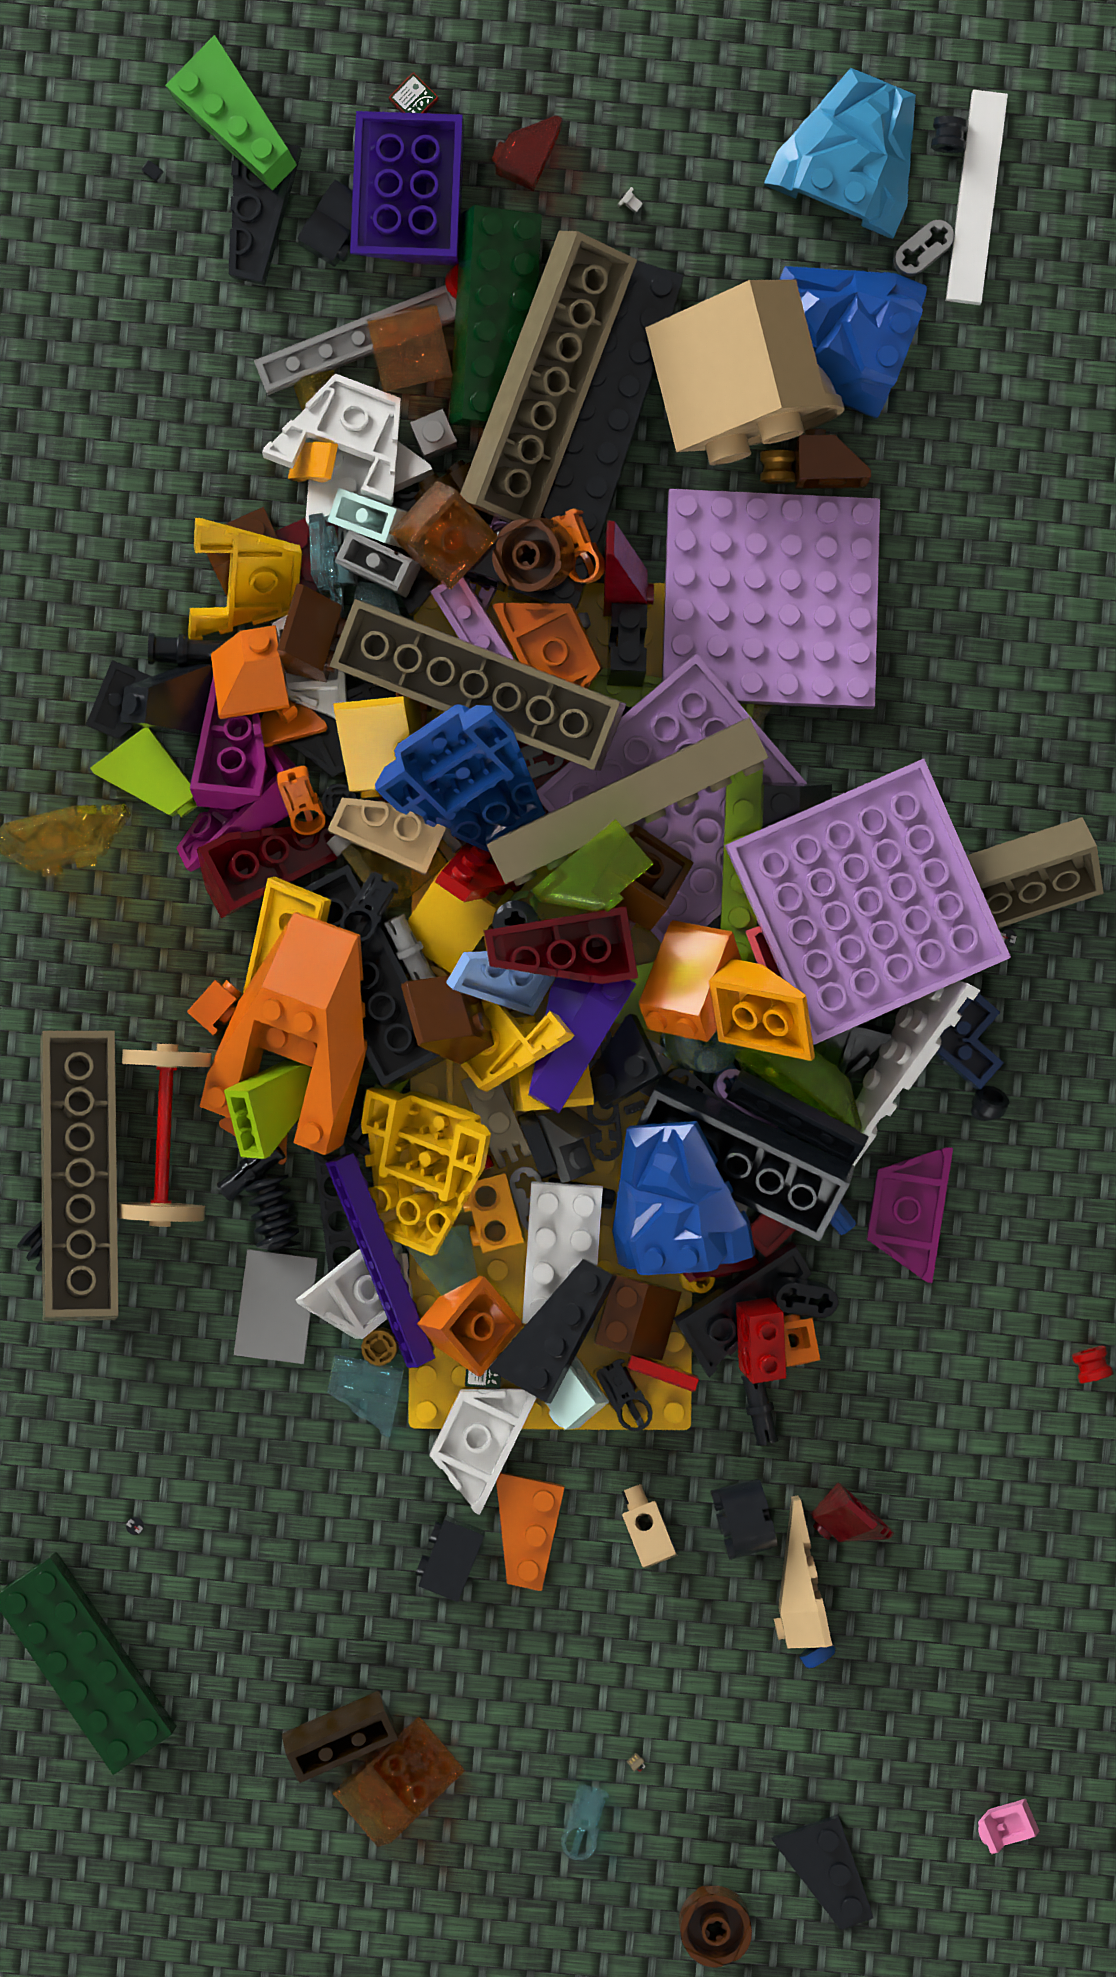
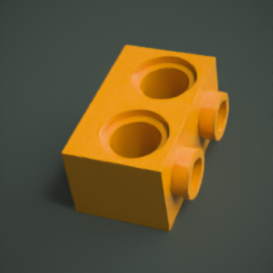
M503 1172L478 1179L463 1205L464 1212H472L475 1225L469 1226L473 1246H481L482 1253L523 1243L524 1238L507 1173ZM482 1186H490L496 1191L497 1199L490 1206L481 1205L476 1199V1192ZM497 1220L504 1224L506 1233L503 1238L492 1240L487 1237L485 1226L490 1221Z

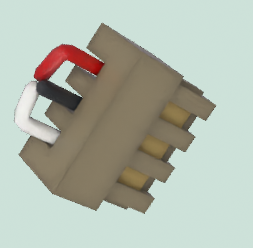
M637 1753L627 1760L633 1771L637 1769L640 1772L645 1768L643 1764L645 1762L644 1759Z

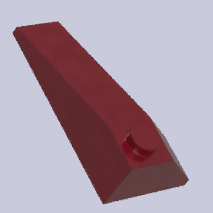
M607 521L603 616L609 617L612 603L654 605V583H647V568L616 522Z
M332 820L326 821L324 827L312 835L299 834L291 826L271 827L248 832H230L198 847L197 853L204 885L221 919L263 898L267 878L277 877L292 883L339 859L327 845V842L334 836V834L327 831Z
M626 906L483 931L489 967L597 984L638 978Z
M839 1482L811 1512L812 1518L816 1521L813 1527L827 1540L832 1536L839 1542L890 1539L895 1534L887 1524Z

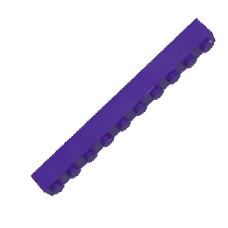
M349 1153L326 1162L325 1164L407 1368L419 1367L435 1359L431 1342L428 1341L426 1334L417 1325L420 1321L417 1305L410 1296L409 1285L400 1271L401 1265L392 1251L393 1245L387 1238L384 1223L379 1218L376 1203L369 1193L368 1182L361 1173L359 1160L355 1157L354 1153Z

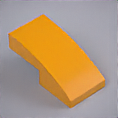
M326 442L304 443L293 469H289L288 479L297 482H304L310 479L322 483L331 480L338 444Z

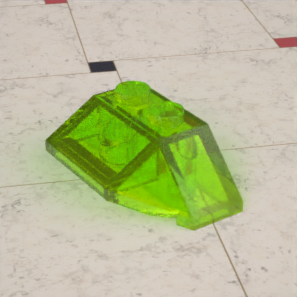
M742 1047L736 1051L734 1056L739 1061L741 1070L761 1078L766 1083L784 1092L790 1093L795 1098L824 1111L827 1115L844 1124L853 1126L858 1131L861 1130L862 1124L849 1078L816 1050H814L815 1058L812 1061Z

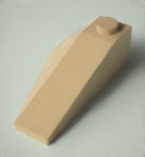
M799 1495L791 1497L778 1606L780 1618L774 1619L778 1640L785 1639L787 1648L832 1646L823 1598H821L817 1587L818 1576L813 1556L810 1553L811 1544Z

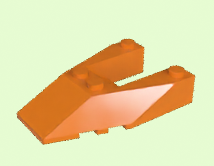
M299 912L293 913L238 1001L207 1073L200 1102L201 1108L231 1119L224 1090L258 1074L265 1049L312 1067L294 1143L323 1155H327L343 1146L368 1047L363 1031V1018L366 1015L365 1003L361 1000L360 981L363 980L361 936L359 934Z

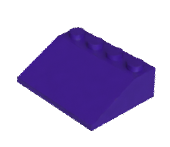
M356 111L351 254L424 265L456 266L458 264L465 132L463 115Z

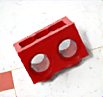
M770 1297L737 1302L739 1369L752 1384L786 1379L784 1312Z

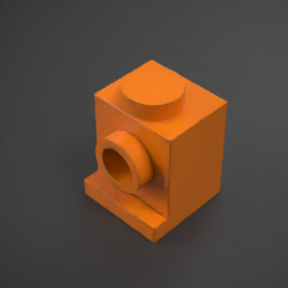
M215 980L190 1007L187 1013L213 1036H217L221 1030L216 1025L219 1022L225 1025L232 1018L236 1008L234 1005L239 1001V997L243 993L228 980L223 984Z
M797 1314L784 1316L786 1367L819 1361L820 1355L813 1318L801 1320L800 1315ZM788 1335H792L795 1339L793 1347H790Z

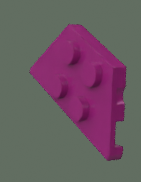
M950 1147L891 1164L876 1171L866 1239L928 1283L933 1282L953 1153V1148Z

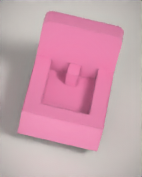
M1026 1799L988 1809L978 1821L980 1838L988 1846L991 1854L999 1853L1005 1845L1036 1837L1040 1832Z

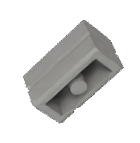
M351 530L347 533L335 560V563L342 568L405 598L409 594L421 567L413 559L401 553L398 554L396 551Z

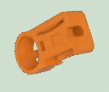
M570 509L565 512L566 515L553 517L552 519L557 521L569 533L574 545L575 559L580 555L589 573V578L582 579L578 576L574 567L569 574L570 578L580 583L589 584L596 582L604 573L605 561L596 543L591 542L592 540L583 518L579 516L584 512L578 509ZM587 551L595 558L596 568L594 567L593 562Z
M298 766L279 772L277 774L278 788L287 809L291 827L295 832L302 835H312L319 832L326 822L325 813L317 793H314L308 768L306 766ZM311 810L319 813L315 819L312 817ZM303 811L306 822L299 821L295 817Z

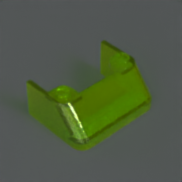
M615 819L535 886L530 893L540 904L585 912H597L599 909L608 912L624 899L620 892L652 866L653 863Z

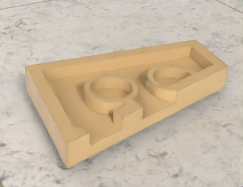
M342 798L327 831L425 875L446 827L440 824H436L435 827L429 826L424 823L422 816L411 811L405 815L397 811L390 803Z

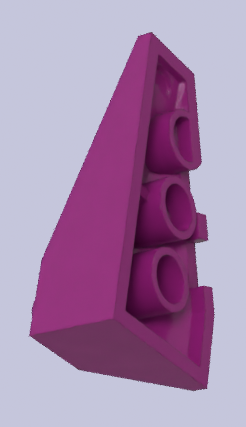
M213 675L190 790L197 806L233 810L261 799L267 770L266 755L259 713L225 719L219 718Z
M277 745L264 748L267 770L261 799L233 810L210 807L208 812L200 813L176 848L187 870L192 872L200 867L197 853L198 847L230 832H248L268 828L289 816L278 788L277 774L297 766Z

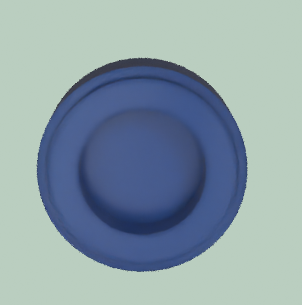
M833 1643L829 1647L807 1648L799 1657L806 1668H813L829 1659L835 1653L836 1648Z

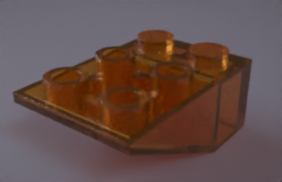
M417 1717L397 1734L398 1740L384 1745L332 1792L377 1847L389 1844L396 1839L465 1771L420 1717Z

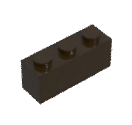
M379 1690L281 1734L286 1756L299 1783L398 1740L393 1719Z

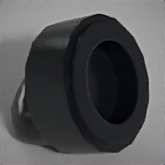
M983 1086L981 1090L977 1089L973 1097L971 1115L981 1121L1000 1118L1004 1116L1010 1103L1009 1098L1002 1090L994 1086Z

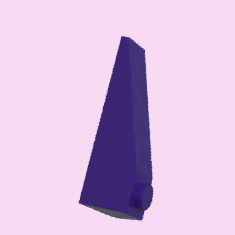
M559 977L555 979L549 991L545 1016L549 1011L559 1015L575 1036L534 1063L528 1092L529 1096L560 1113L632 993L636 983L631 980L597 984Z

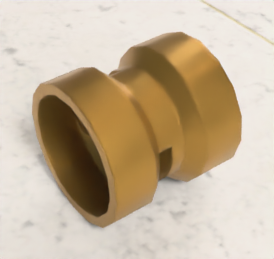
M381 1327L375 1328L363 1339L361 1348L364 1358L370 1364L381 1366L389 1363L395 1357L399 1346L393 1332L390 1329Z

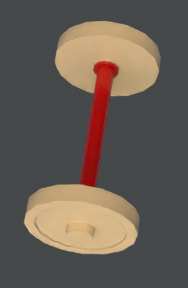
M157 1044V1051L123 1049L122 1064L156 1065V1070H159L154 1200H150V1202H118L117 1218L149 1221V1226L171 1227V1222H197L205 1220V1206L172 1203V1200H168L174 1070H177V1066L210 1067L212 1053L178 1051V1044Z

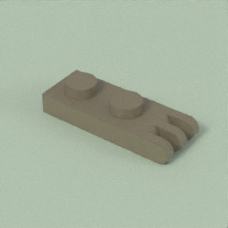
M470 1077L462 1080V1086L474 1113L481 1117V1124L486 1125L491 1133L489 1147L498 1168L506 1166L505 1160L500 1154L501 1152L507 1151L512 1163L519 1160L513 1148L517 1145H520V1150L525 1157L532 1155L502 1085L499 1084L490 1091L485 1092L478 1089Z

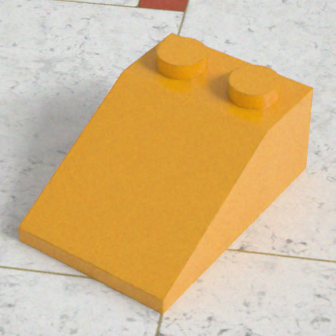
M730 959L709 979L719 1042L812 1061L815 1058L807 998L803 992L762 964Z

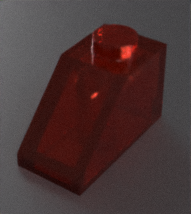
M553 116L509 133L505 143L501 141L498 143L492 157V161L496 163V175L535 191L562 130L563 118Z

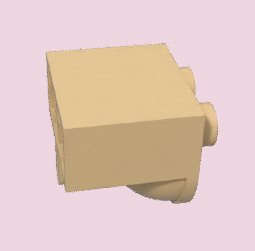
M748 280L645 328L676 452L706 451L710 465L727 464L750 456V446L761 443L771 444L795 438L803 434L805 430L825 424L844 412L841 396L836 394L830 378L817 364L796 280Z

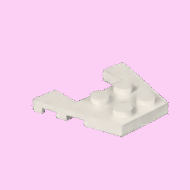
M334 374L305 404L306 408L293 421L290 420L282 428V433L273 442H269L262 451L263 458L293 469L307 438L318 442L338 444L337 449L373 462L361 488L362 495L392 506L401 398Z

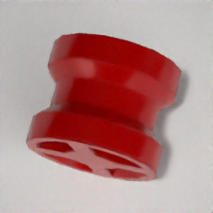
M1106 1346L1089 1348L1071 1355L1073 1362L1079 1367L1080 1372L1077 1376L1079 1383L1097 1381L1114 1374L1112 1367L1106 1362L1105 1357L1108 1353Z

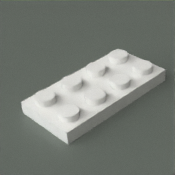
M531 1181L522 1323L527 1324L582 1259L589 1260L596 1265L598 1264L603 1186Z

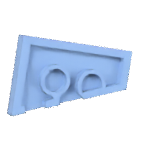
M487 951L463 952L446 983L453 990L533 1016L556 977L489 967Z

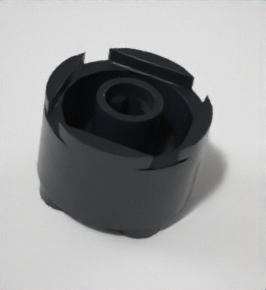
M759 1479L748 1480L710 1491L715 1510H722L721 1513L716 1514L721 1535L723 1534L724 1537L729 1536L728 1539H724L729 1560L778 1546L774 1525L768 1511V1503Z

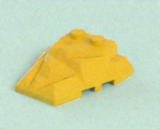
M369 1088L366 1091L361 1119L362 1134L368 1133L370 1154L365 1155L366 1167L372 1166L374 1186L368 1188L369 1193L376 1203V1210L379 1218L384 1223V1230L388 1239L434 1256L438 1253L485 1168L491 1133L486 1125L481 1124V1117L478 1114L421 1092L411 1091L402 1094L392 1089Z

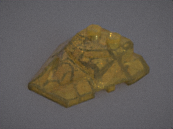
M111 804L102 805L101 809L97 810L96 805H75L4 823L0 827V853L15 860L18 864L32 872H41L42 877L63 873V866L75 863L77 869L98 864L96 858L105 856L113 842V834L120 833L130 818V808L126 804L112 807Z

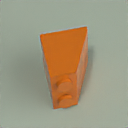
M674 920L670 922L639 1000V1006L647 1029L705 1042L710 1040L717 1029L709 979L730 959L742 960L732 931Z

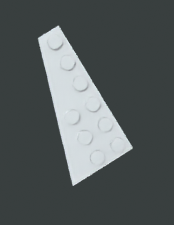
M957 981L907 1003L906 1006L899 1010L890 1041L886 1044H881L880 1056L873 1069H870L865 1075L863 1089L857 1100L851 1103L847 1111V1119L844 1124L853 1126L858 1131L869 1136L863 1150L854 1162V1166L876 1137V1124L886 1115H892L897 1108V1104L893 1102L902 1088L909 1090L940 1048V1035L950 1025L955 1027L962 1017L957 1011L967 997L971 1000L975 999L980 992L978 988L968 983Z

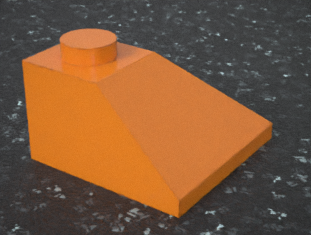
M276 625L240 631L211 653L220 719L290 708L286 673L277 651L280 638Z
M479 1276L440 1296L417 1325L437 1348L476 1376L481 1377L524 1323H522L484 1276Z

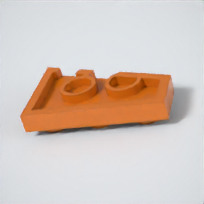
M500 1472L496 1483L507 1584L542 1591L565 1486Z

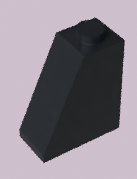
M185 664L184 666L176 667L125 686L120 722L183 735H201L213 678L212 665Z

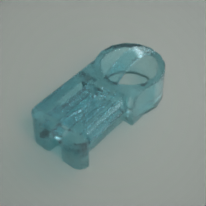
M580 1784L577 1787L568 1821L561 1835L562 1849L573 1860L581 1861L587 1859L596 1849L599 1828L595 1827V1825L599 1824L605 1803L603 1798H609V1794L603 1789L587 1784ZM578 1828L572 1850L569 1852L567 1850L566 1838L573 1829ZM587 1830L591 1834V1847L586 1853L578 1855L584 1831Z

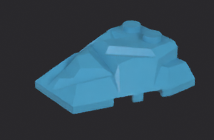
M850 68L777 151L764 186L795 199L798 193L804 194L863 219L862 227L893 239L908 204L916 95Z

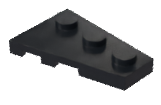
M838 1814L771 1837L773 1843L840 1930L874 1918Z

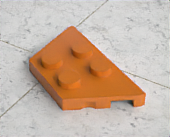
M496 603L493 605L519 662L585 688H589L603 669L572 603Z

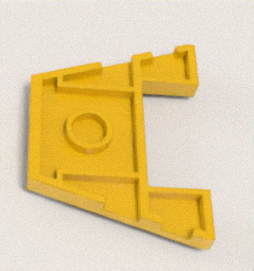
M195 518V553H230L227 607L190 608L189 640H203L202 636L219 631L220 635L232 632L233 627L253 622V625L288 615L296 585L300 583L302 559L300 545L203 518Z
M482 999L481 1002L485 1015L491 1022L492 1029L490 1032L494 1045L461 1064V1066L478 1089L488 1092L570 1041L575 1035L559 1015L551 1011L527 1035L506 1007Z

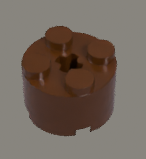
M547 518L518 519L507 524L499 532L492 554L493 565L499 578L508 586L527 592L548 590L558 586L568 577L576 565L574 545L569 533L557 521ZM536 551L535 561H533L531 555Z
M701 1886L685 1900L679 1915L681 1940L690 1957L696 1962L707 1967L717 1968L733 1961L735 1962L745 1954L751 1942L752 1927L747 1906L737 1893L722 1886ZM721 1922L722 1928L716 1927L714 1932L710 1931L709 1923Z

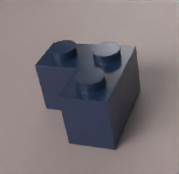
M978 993L974 1000L967 997L957 1011L962 1017L955 1027L950 1025L947 1029H944L940 1035V1048L935 1054L972 1087L981 1090L1004 1062L977 1040L1000 1014V1011Z

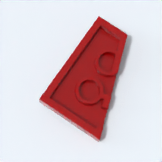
M466 843L434 881L463 902L486 898L490 892L502 895L509 888L513 892H517L525 884L516 886L514 881L505 884L490 851L487 852L469 843Z

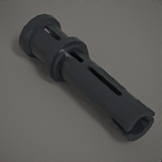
M149 633L148 665H154L155 661L177 662L178 666H184V664H188V661L212 662L211 653L227 641L189 640L185 634H179L178 637H157L155 633Z

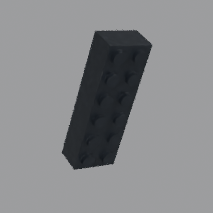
M346 865L304 887V889L331 900L327 923L341 928L342 916L349 910L363 885L355 870L351 866ZM362 915L351 917L345 924L346 930L354 932ZM368 920L364 930L362 931L360 935L361 938L365 937L370 932V920ZM381 922L373 940L361 946L363 980L360 981L361 1000L365 1003L366 1017L363 1018L364 1039L367 1040L368 1046L366 1056L381 1085L386 1089H391L447 1058L426 1050L417 1044L401 984L412 980L402 961L398 960L395 954L397 951Z
M666 1075L658 1079L636 1125L697 1121L718 1160L715 1166L723 1181H729L734 1190L731 1196L735 1201L818 1241L821 1240L851 1182L855 1168L854 1165Z

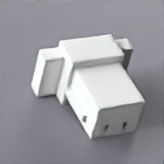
M631 187L626 194L623 193L621 195L622 199L617 206L620 207L623 204L636 213L643 203L632 193L634 189Z

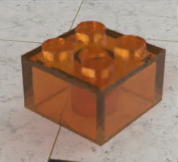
M429 304L365 319L383 392L453 376L437 305Z

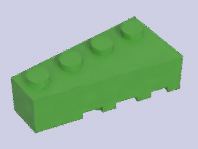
M214 35L165 86L181 108L271 190H274L297 164Z

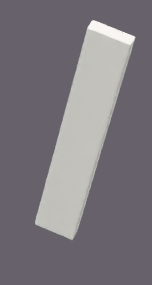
M973 90L971 93L966 150L962 164L945 301L981 305L1008 98V94L981 90Z

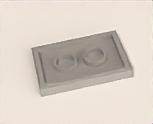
M247 1249L234 1355L298 1364L305 1363L311 1312L298 1305L296 1299L315 1284L318 1258Z

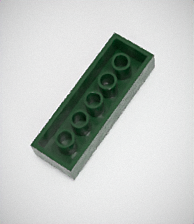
M474 205L461 213L449 425L485 429L538 288L542 214Z
M57 1552L0 1590V1612L113 1775L173 1734L177 1727Z

